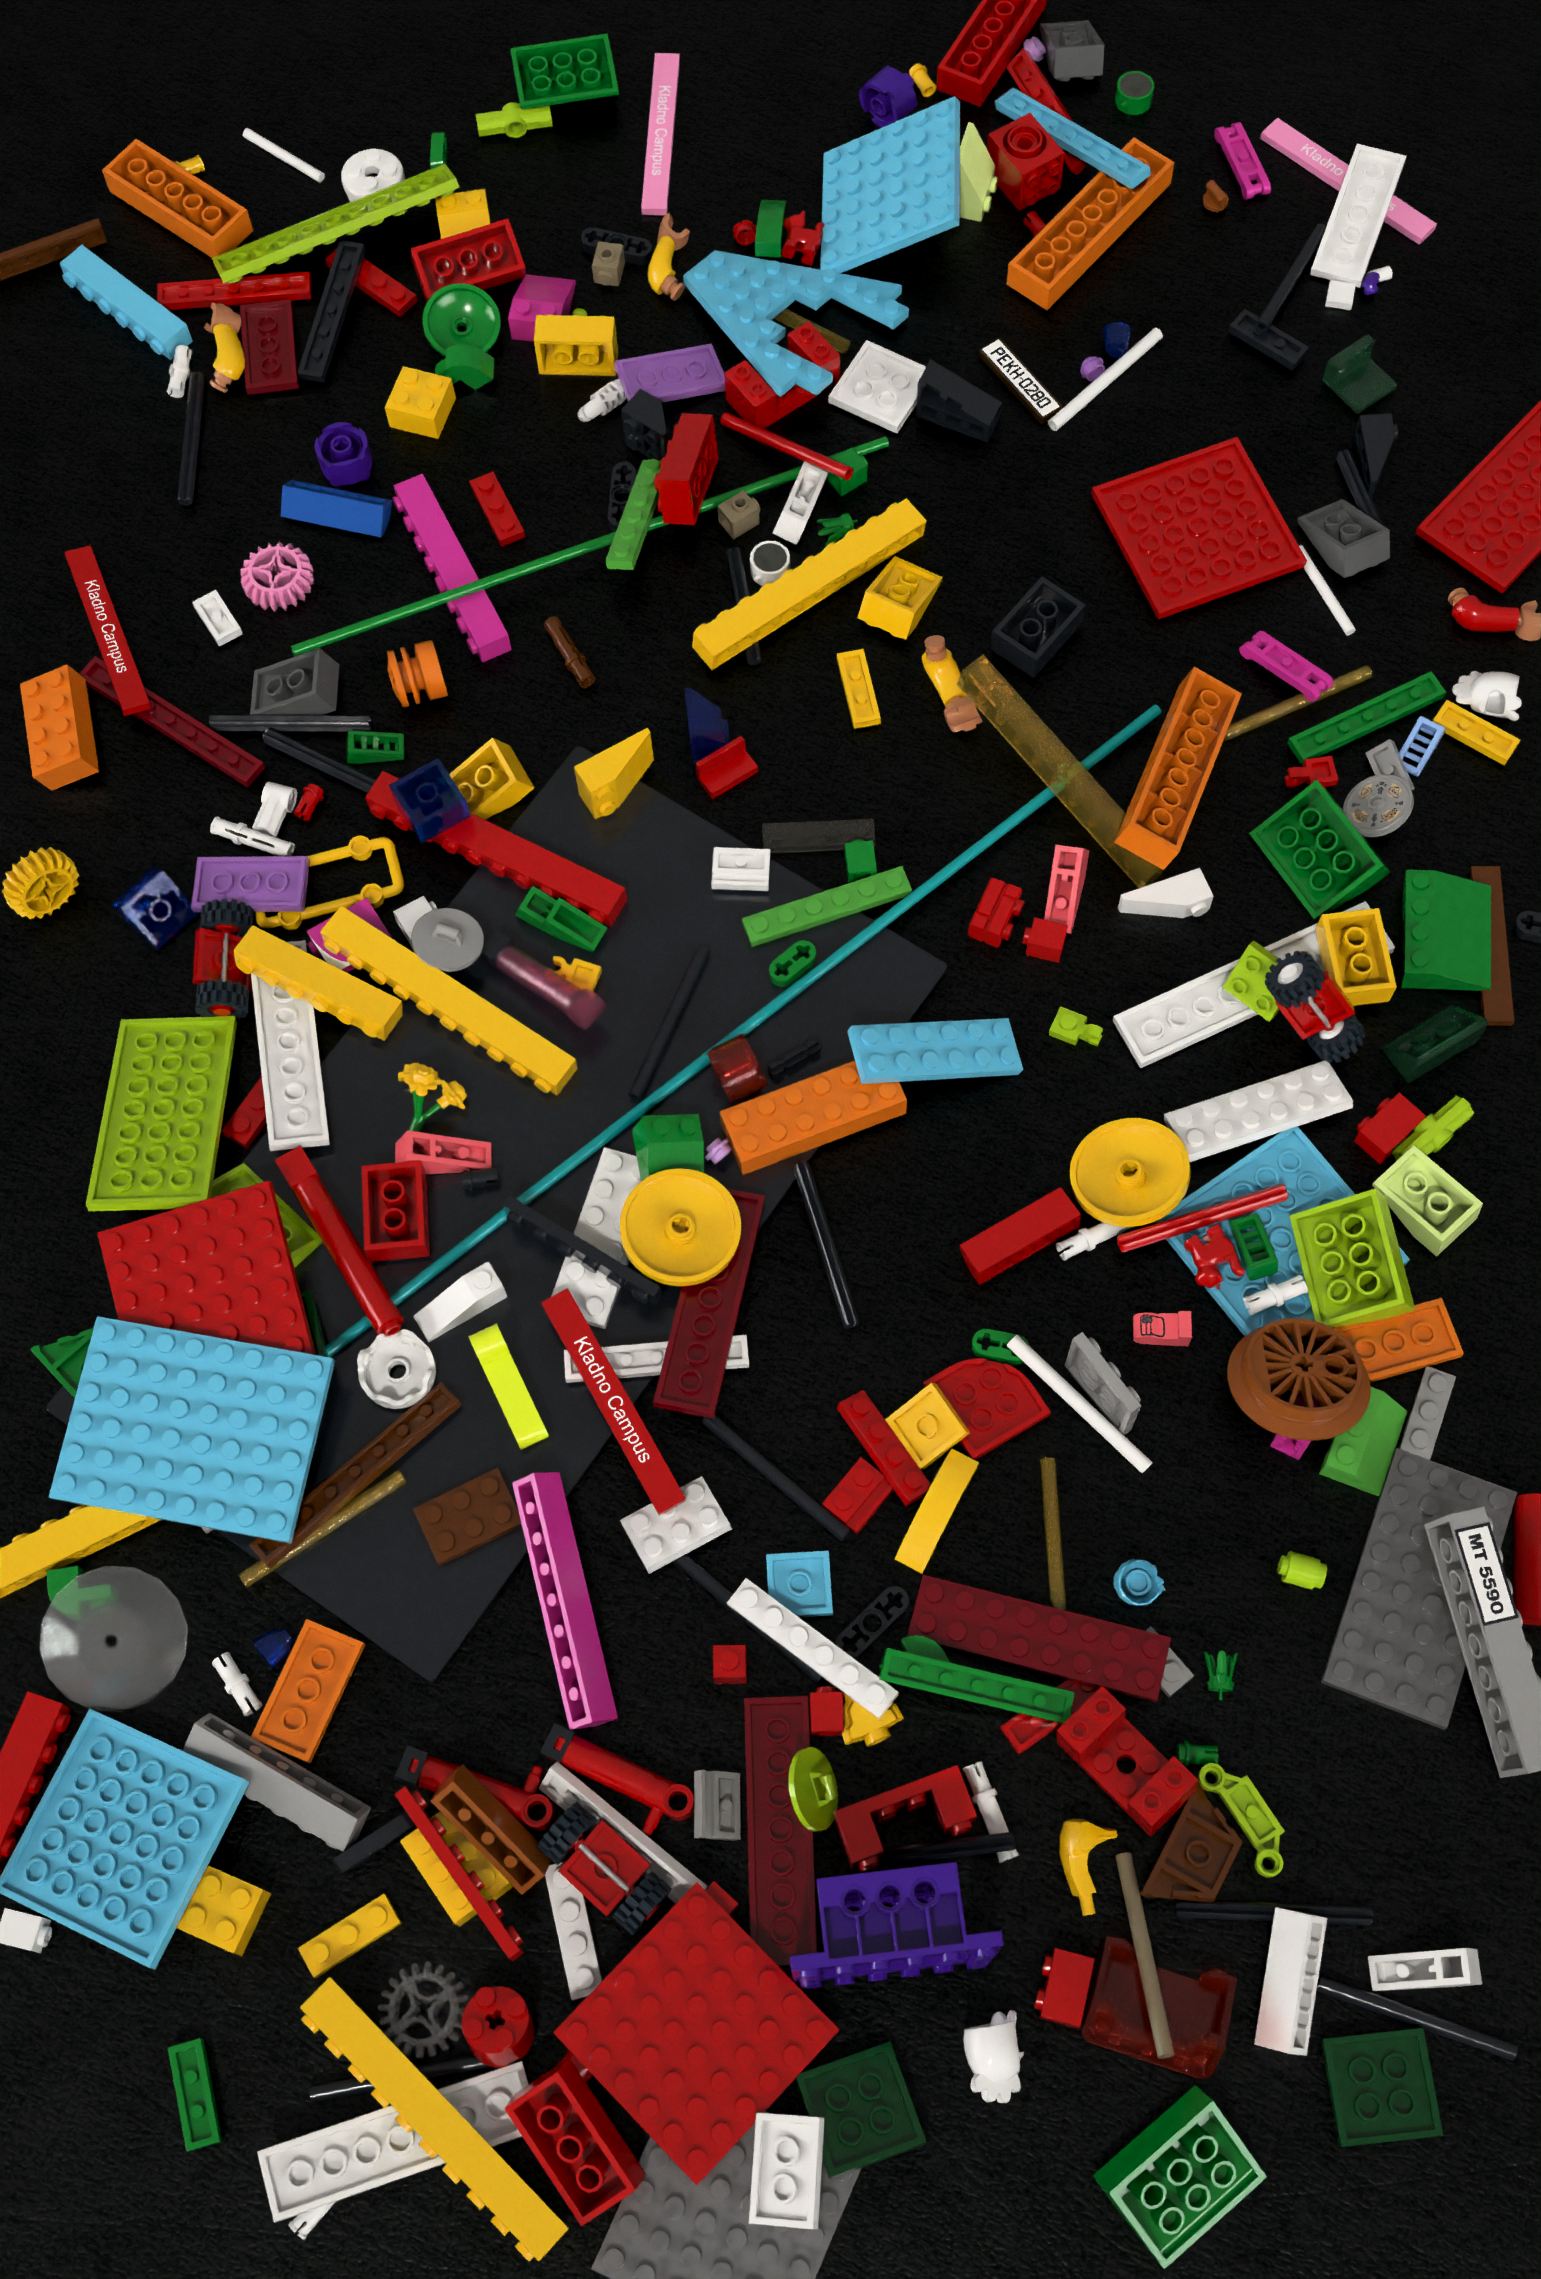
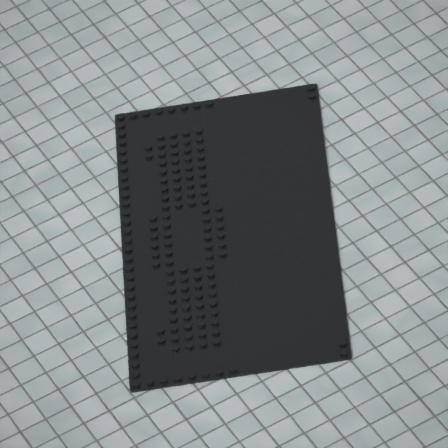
M577 746L510 828L509 832L625 887L628 899L612 927L603 924L608 929L595 950L591 952L560 940L517 917L515 914L531 888L523 889L513 879L506 876L503 878L492 873L488 867L481 864L447 908L457 909L472 916L483 931L484 944L497 930L513 940L519 956L515 960L508 955H502L498 958L497 964L505 969L501 975L486 966L481 954L467 968L452 972L442 971L574 1057L578 1068L558 1096L550 1091L549 1093H544L534 1085V1080L528 1076L524 1078L518 1076L511 1070V1065L503 1060L497 1062L487 1054V1049L479 1044L477 1047L471 1045L463 1038L464 1034L456 1029L454 1031L448 1030L440 1023L438 1017L433 1014L430 1016L424 1014L416 1007L417 1003L409 998L407 1000L401 999L393 992L394 988L385 984L381 989L382 991L402 1000L403 1016L385 1041L378 1037H370L362 1029L352 1025L320 1066L330 1145L305 1147L303 1150L364 1251L361 1166L395 1163V1143L409 1131L414 1117L413 1093H410L408 1084L404 1081H398V1073L403 1072L405 1064L419 1063L432 1067L434 1071L438 1072V1077L441 1080H445L448 1083L455 1080L465 1089L467 1094L463 1101L465 1109L448 1105L445 1109L440 1108L424 1121L421 1133L491 1142V1168L494 1166L497 1168L499 1185L472 1188L473 1191H470V1189H463L461 1173L426 1174L430 1257L370 1262L391 1296L501 1211L509 1195L515 1199L868 927L874 920L858 912L751 947L742 925V918L824 892V890L770 859L768 891L712 889L714 847H751L641 781L637 782L621 806L616 808L612 814L601 816L595 820L579 795L574 766L595 756V754L582 746ZM885 927L642 1116L699 1114L704 1140V1173L713 1177L725 1188L765 1196L759 1232L796 1181L793 1170L794 1164L804 1160L809 1162L819 1147L742 1175L732 1151L717 1164H714L711 1159L707 1161L705 1158L708 1154L706 1148L717 1138H720L721 1141L726 1139L721 1126L720 1111L855 1061L847 1032L849 1028L855 1025L909 1023L945 974L947 965L945 962ZM806 940L811 942L816 948L815 964L786 987L774 985L769 976V967L773 960L798 941ZM698 946L705 947L710 951L708 959L642 1100H634L628 1096L633 1082ZM799 951L798 959L801 957L809 958L808 951L806 953ZM554 956L562 957L570 965L574 958L601 966L602 973L592 996L565 988V979L554 981L548 977V969L553 971L561 969L560 966L554 965ZM788 968L783 971L777 969V976L780 974L787 976ZM811 1038L818 1041L821 1047L820 1053L813 1057L808 1056V1060L789 1071L785 1069V1073L778 1077L771 1076L767 1069V1063L774 1059L779 1060L781 1055L798 1045L803 1046V1043ZM441 1084L437 1085L436 1090L428 1089L427 1095L424 1096L422 1114L437 1103L436 1100L443 1095ZM641 1117L526 1206L574 1234L604 1147L636 1156L632 1130ZM267 1131L241 1164L245 1163L263 1182L271 1181L274 1192L316 1232L275 1162V1159L293 1149L270 1151ZM508 1220L396 1306L404 1318L400 1330L406 1329L413 1332L429 1347L436 1363V1376L431 1390L442 1382L459 1399L462 1406L271 1568L273 1572L429 1682L435 1681L526 1556L528 1549L521 1526L439 1566L413 1508L496 1468L499 1469L517 1509L518 1506L512 1482L532 1473L560 1472L567 1499L613 1435L585 1382L566 1383L564 1350L566 1348L541 1305V1302L552 1296L566 1256L558 1252L556 1245L547 1240L546 1243H543L531 1234L530 1229L523 1225L521 1228L516 1227ZM323 1242L294 1268L300 1292L309 1289L313 1293L325 1346L365 1316L364 1311ZM629 1260L627 1267L661 1287L662 1298L656 1306L650 1302L643 1304L631 1295L632 1291L622 1286L618 1291L606 1329L589 1325L601 1347L667 1342L669 1340L682 1286H670L656 1282L642 1274ZM489 1261L505 1289L507 1298L428 1343L413 1316L463 1275ZM496 1323L549 1435L548 1438L523 1450L520 1449L468 1337ZM372 1326L330 1357L335 1360V1365L302 1499L412 1407L391 1409L378 1405L368 1397L359 1382L358 1354L362 1349H367L378 1336ZM395 1365L390 1370V1376L395 1379L403 1377L406 1367ZM654 1376L619 1378L633 1405ZM62 1386L48 1403L47 1410L68 1426L75 1398ZM216 1530L264 1564L249 1546L258 1537Z

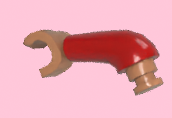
M1457 588L1448 596V602L1453 607L1452 616L1465 629L1480 632L1515 631L1519 638L1527 641H1536L1541 638V613H1535L1538 606L1535 600L1524 603L1519 611L1518 607L1487 605L1479 600L1477 596H1470L1465 588Z

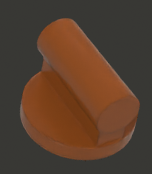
M1211 180L1206 184L1207 192L1203 196V205L1206 209L1213 212L1222 211L1228 205V196L1214 180Z

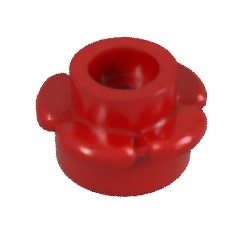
M749 220L736 223L733 228V232H735L734 238L741 245L752 244L755 241L757 226L753 225Z

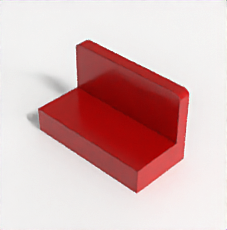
M742 736L696 763L697 780L712 800L758 772V766L747 753L745 740Z

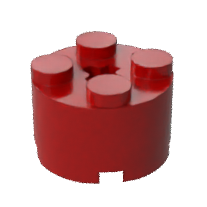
M500 1986L480 1988L468 2002L463 2012V2034L471 2051L481 2063L491 2067H505L516 2059L520 2060L531 2048L535 2034L533 2020L524 1999L516 1991Z

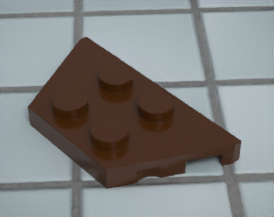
M1197 1784L1196 1792L1187 1800L1140 1895L1144 1897L1213 1902L1243 1842L1234 1829L1226 1824L1225 1817L1218 1807L1214 1808L1203 1793L1205 1790L1200 1784Z

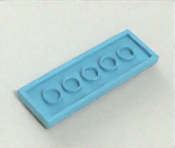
M1008 1018L851 1026L847 1031L861 1084L1019 1075L1023 1071Z

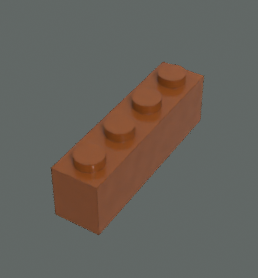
M463 1764L439 1785L431 1799L432 1804L521 1895L545 1876L552 1860L537 1847L539 1842Z

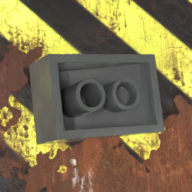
M1088 20L1040 24L1048 68L1054 79L1058 81H1069L1072 77L1094 79L1095 76L1103 75L1104 43Z
M1344 499L1297 518L1298 524L1329 568L1344 578L1353 576L1357 572L1374 567L1390 559V530Z
M318 648L255 670L250 715H324L336 711L340 665Z

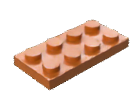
M1442 1298L1414 1305L1415 1311L1388 1319L1334 1327L1333 1329L1342 1334L1355 1348L1365 1366L1370 1383L1425 1368L1426 1366L1461 1358L1464 1352Z
M306 1619L251 1737L262 1744L310 1764L365 1644Z

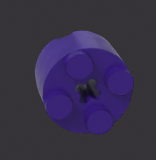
M885 66L861 88L859 92L861 106L865 113L869 111L874 118L871 120L877 126L883 128L901 120L917 107L918 103L912 87L914 85L912 77L907 73L902 74L895 68Z
M338 422L325 427L322 430L323 434L319 439L317 437L315 441L316 455L325 478L333 486L351 485L367 480L371 475L370 470L373 459L364 431L360 428L352 427V424L347 422Z

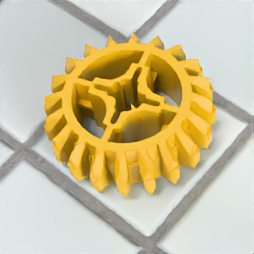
M41 847L37 853L30 850L27 857H21L19 863L12 864V871L5 873L7 879L2 882L4 886L2 893L7 904L17 914H20L22 917L27 916L29 919L35 916L41 919L45 913L52 915L53 910H61L60 906L64 902H69L68 897L75 894L74 888L79 885L77 881L79 874L74 866V862L64 852L54 850L52 847L47 850Z

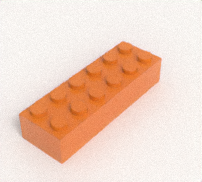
M135 139L102 170L111 193L211 258L235 249L253 232L247 209L138 139Z
M852 1061L720 1111L721 1126L726 1138L730 1141L729 1145L732 1148L742 1175L906 1114L907 1098L899 1082L861 1084L856 1062Z

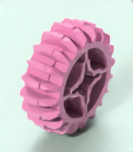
M280 541L274 547L268 543V548L265 549L258 546V553L250 552V560H244V568L241 569V584L243 589H245L246 596L256 606L261 605L264 610L271 606V609L275 612L278 607H282L286 611L289 604L296 607L298 599L305 601V593H311L310 585L314 584V571L308 556L303 554L299 547L294 549L290 543L285 547Z

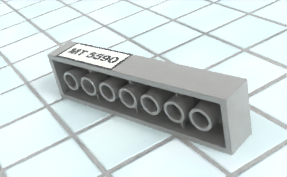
M1484 1506L1449 1514L1424 1524L1499 1776L1504 1778L1541 1771V1679L1535 1673L1531 1660L1533 1657L1532 1649L1523 1634L1522 1616L1514 1604L1512 1584L1506 1577L1503 1568V1555L1495 1542L1492 1519L1486 1513Z

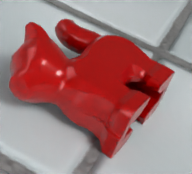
M805 211L785 218L783 226L788 234L785 245L782 248V256L791 259L795 251H800L804 254L801 262L812 265L821 245L825 224L819 222L815 226V230L804 229Z
M1217 1224L1206 1231L1208 1234L1202 1238L1206 1244H1203L1198 1236L1195 1235L1185 1241L1184 1248L1186 1252L1191 1253L1194 1264L1198 1268L1197 1275L1195 1276L1196 1283L1199 1286L1215 1287L1219 1290L1220 1282L1223 1281L1219 1269L1215 1266L1229 1262L1231 1271L1239 1277L1244 1275L1245 1270L1240 1266V1261L1232 1242L1224 1236L1222 1228Z

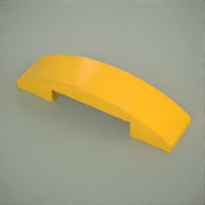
M954 1449L950 1450L907 1531L895 1557L896 1561L923 1574L979 1462Z

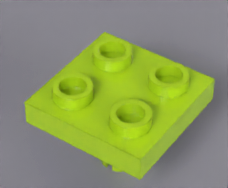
M1252 941L1222 988L1270 1022L1279 1011V1008L1275 1003L1273 995L1266 988L1265 980L1267 978L1265 976L1267 972H1271L1269 968L1272 964L1275 966L1278 964L1276 962L1278 957L1257 942Z

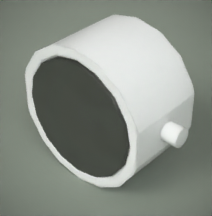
M765 541L753 548L750 555L751 575L753 580L761 586L768 582L773 583L785 571L790 569L789 551L781 543Z

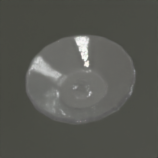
M104 1566L78 1575L55 1595L42 1620L39 1650L49 1679L67 1699L94 1711L123 1712L152 1701L173 1682L186 1655L188 1627L179 1600L160 1579L135 1567ZM108 1635H114L117 1638L115 1646H108L106 1644V1637Z

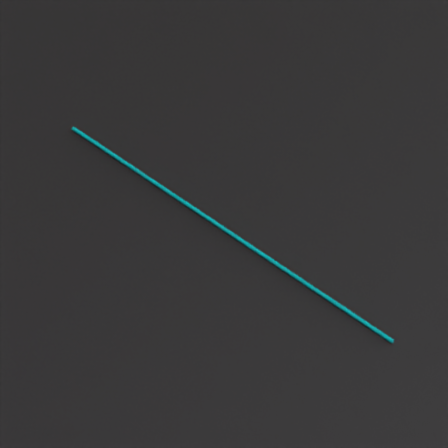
M1156 704L1150 707L516 1199L525 1205L532 1202L1160 715V707ZM504 1208L393 1293L391 1298L395 1305H399L506 1222L507 1215ZM366 1315L326 1345L329 1358L372 1326Z

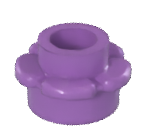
M1096 356L1086 358L1080 369L1082 377L1087 378L1091 382L1105 372L1103 359Z

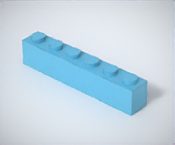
M83 245L79 246L60 262L64 273L62 277L71 288L76 287L88 301L93 300L97 303L105 314L108 315L110 313L123 328L128 327L132 330L140 341L145 340L149 343L157 354H163L172 360L177 346H188L192 342L186 323Z

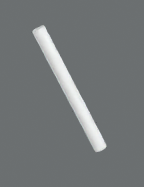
M249 128L244 130L243 137L314 180L318 182L324 180L325 174Z
M1300 545L1299 547L1307 559L1304 570L1347 636L1353 634L1356 630L1304 547Z

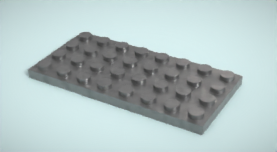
M1396 1448L1321 1683L1445 1730L1448 1727L1466 1663L1424 1524L1449 1514L1485 1506L1486 1513L1493 1522V1535L1496 1545L1501 1549L1517 1492Z

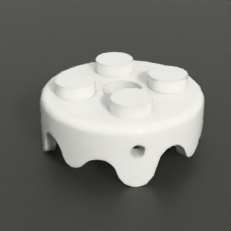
M372 148L360 151L346 161L341 172V180L344 191L351 202L405 180L402 164L395 155L382 149ZM372 173L378 174L376 177H367L369 174Z
M402 1329L388 1337L384 1333L379 1334L367 1349H362L358 1354L359 1382L368 1397L376 1404L385 1408L402 1409L413 1406L431 1390L434 1384L436 1363L429 1347L409 1330ZM395 1365L405 1366L406 1372L404 1376L398 1379L392 1378L390 1376L392 1367Z

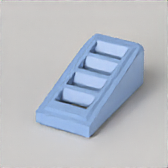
M1422 716L1418 718L1399 752L1402 760L1404 757H1407L1419 763L1417 767H1414L1403 761L1408 773L1419 777L1442 738L1445 727ZM1421 730L1433 736V739L1430 740L1418 733ZM1416 739L1429 746L1426 749L1413 742ZM1409 748L1424 754L1421 758L1408 752Z

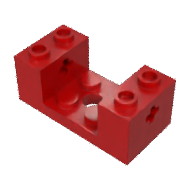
M808 321L788 333L789 351L833 373L832 383L819 394L837 384L840 380V354ZM746 360L724 372L726 400L745 421L763 429L818 396L795 384L780 397Z
M1102 1686L1057 1730V1744L1151 1837L1196 1792L1198 1779L1175 1756L1168 1761L1125 1719L1126 1708ZM1127 1757L1134 1761L1136 1768L1132 1773L1124 1774L1118 1770L1117 1762L1121 1758Z
M958 1765L834 1811V1821L852 1870L859 1867L861 1872L868 1871L879 1866V1859L883 1858L884 1850L872 1819L876 1818L877 1822L880 1823L895 1817L896 1810L907 1807L908 1811L918 1809L926 1805L925 1801H927V1798H930L943 1835L951 1833L952 1837H957L971 1831L970 1828L974 1824L977 1814Z

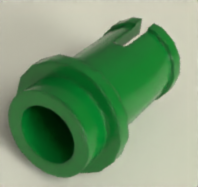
M1184 1741L1183 1744H1177L1176 1758L1185 1767H1188L1189 1764H1218L1219 1754H1215V1752H1218V1746L1195 1745Z

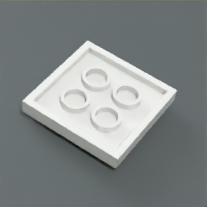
M866 340L830 393L829 403L894 433H898L917 404V384L926 366Z

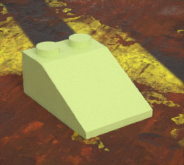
M968 122L960 146V218L981 222L984 212H989L992 202L990 194L996 191L998 177L994 176L995 164L975 125Z
M1414 1145L1372 1185L1386 1197L1388 1206L1413 1237L1435 1256H1438L1478 1218L1483 1205L1479 1199Z

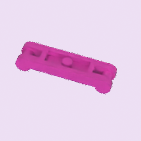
M1241 122L1233 123L1228 128L1224 126L1215 128L1216 142L1220 143L1241 187L1243 198L1247 200L1259 193L1261 195L1269 194L1271 192L1269 179ZM1256 180L1257 183L1252 185L1251 181Z
M1258 631L1253 635L1251 642L1247 641L1239 648L1241 655L1245 659L1254 660L1302 692L1304 697L1310 702L1316 701L1321 696L1322 691H1327L1334 684L1329 674L1264 631Z

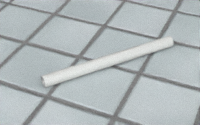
M1158 328L1152 329L1048 421L1049 427L1054 431L1061 428L1163 338L1162 332Z
M1018 1335L1014 1336L1006 1345L1141 1473L1153 1463Z

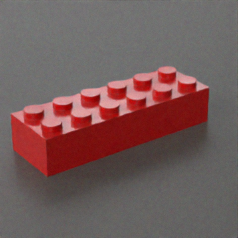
M982 0L937 68L936 90L981 107L1045 9L1047 0Z

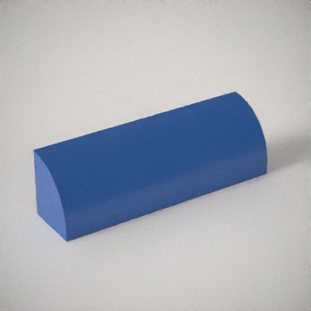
M291 480L282 485L281 517L376 537H382L387 529L391 515L392 500L297 480Z

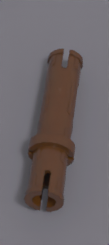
M557 616L548 618L543 626L565 659L566 668L568 671H572L581 688L591 686L596 678L588 668L584 654L577 650L560 619Z

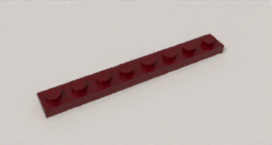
M95 656L79 674L86 679V685L120 706L105 663ZM144 687L151 709L137 712L133 715L247 788L265 769L262 761Z

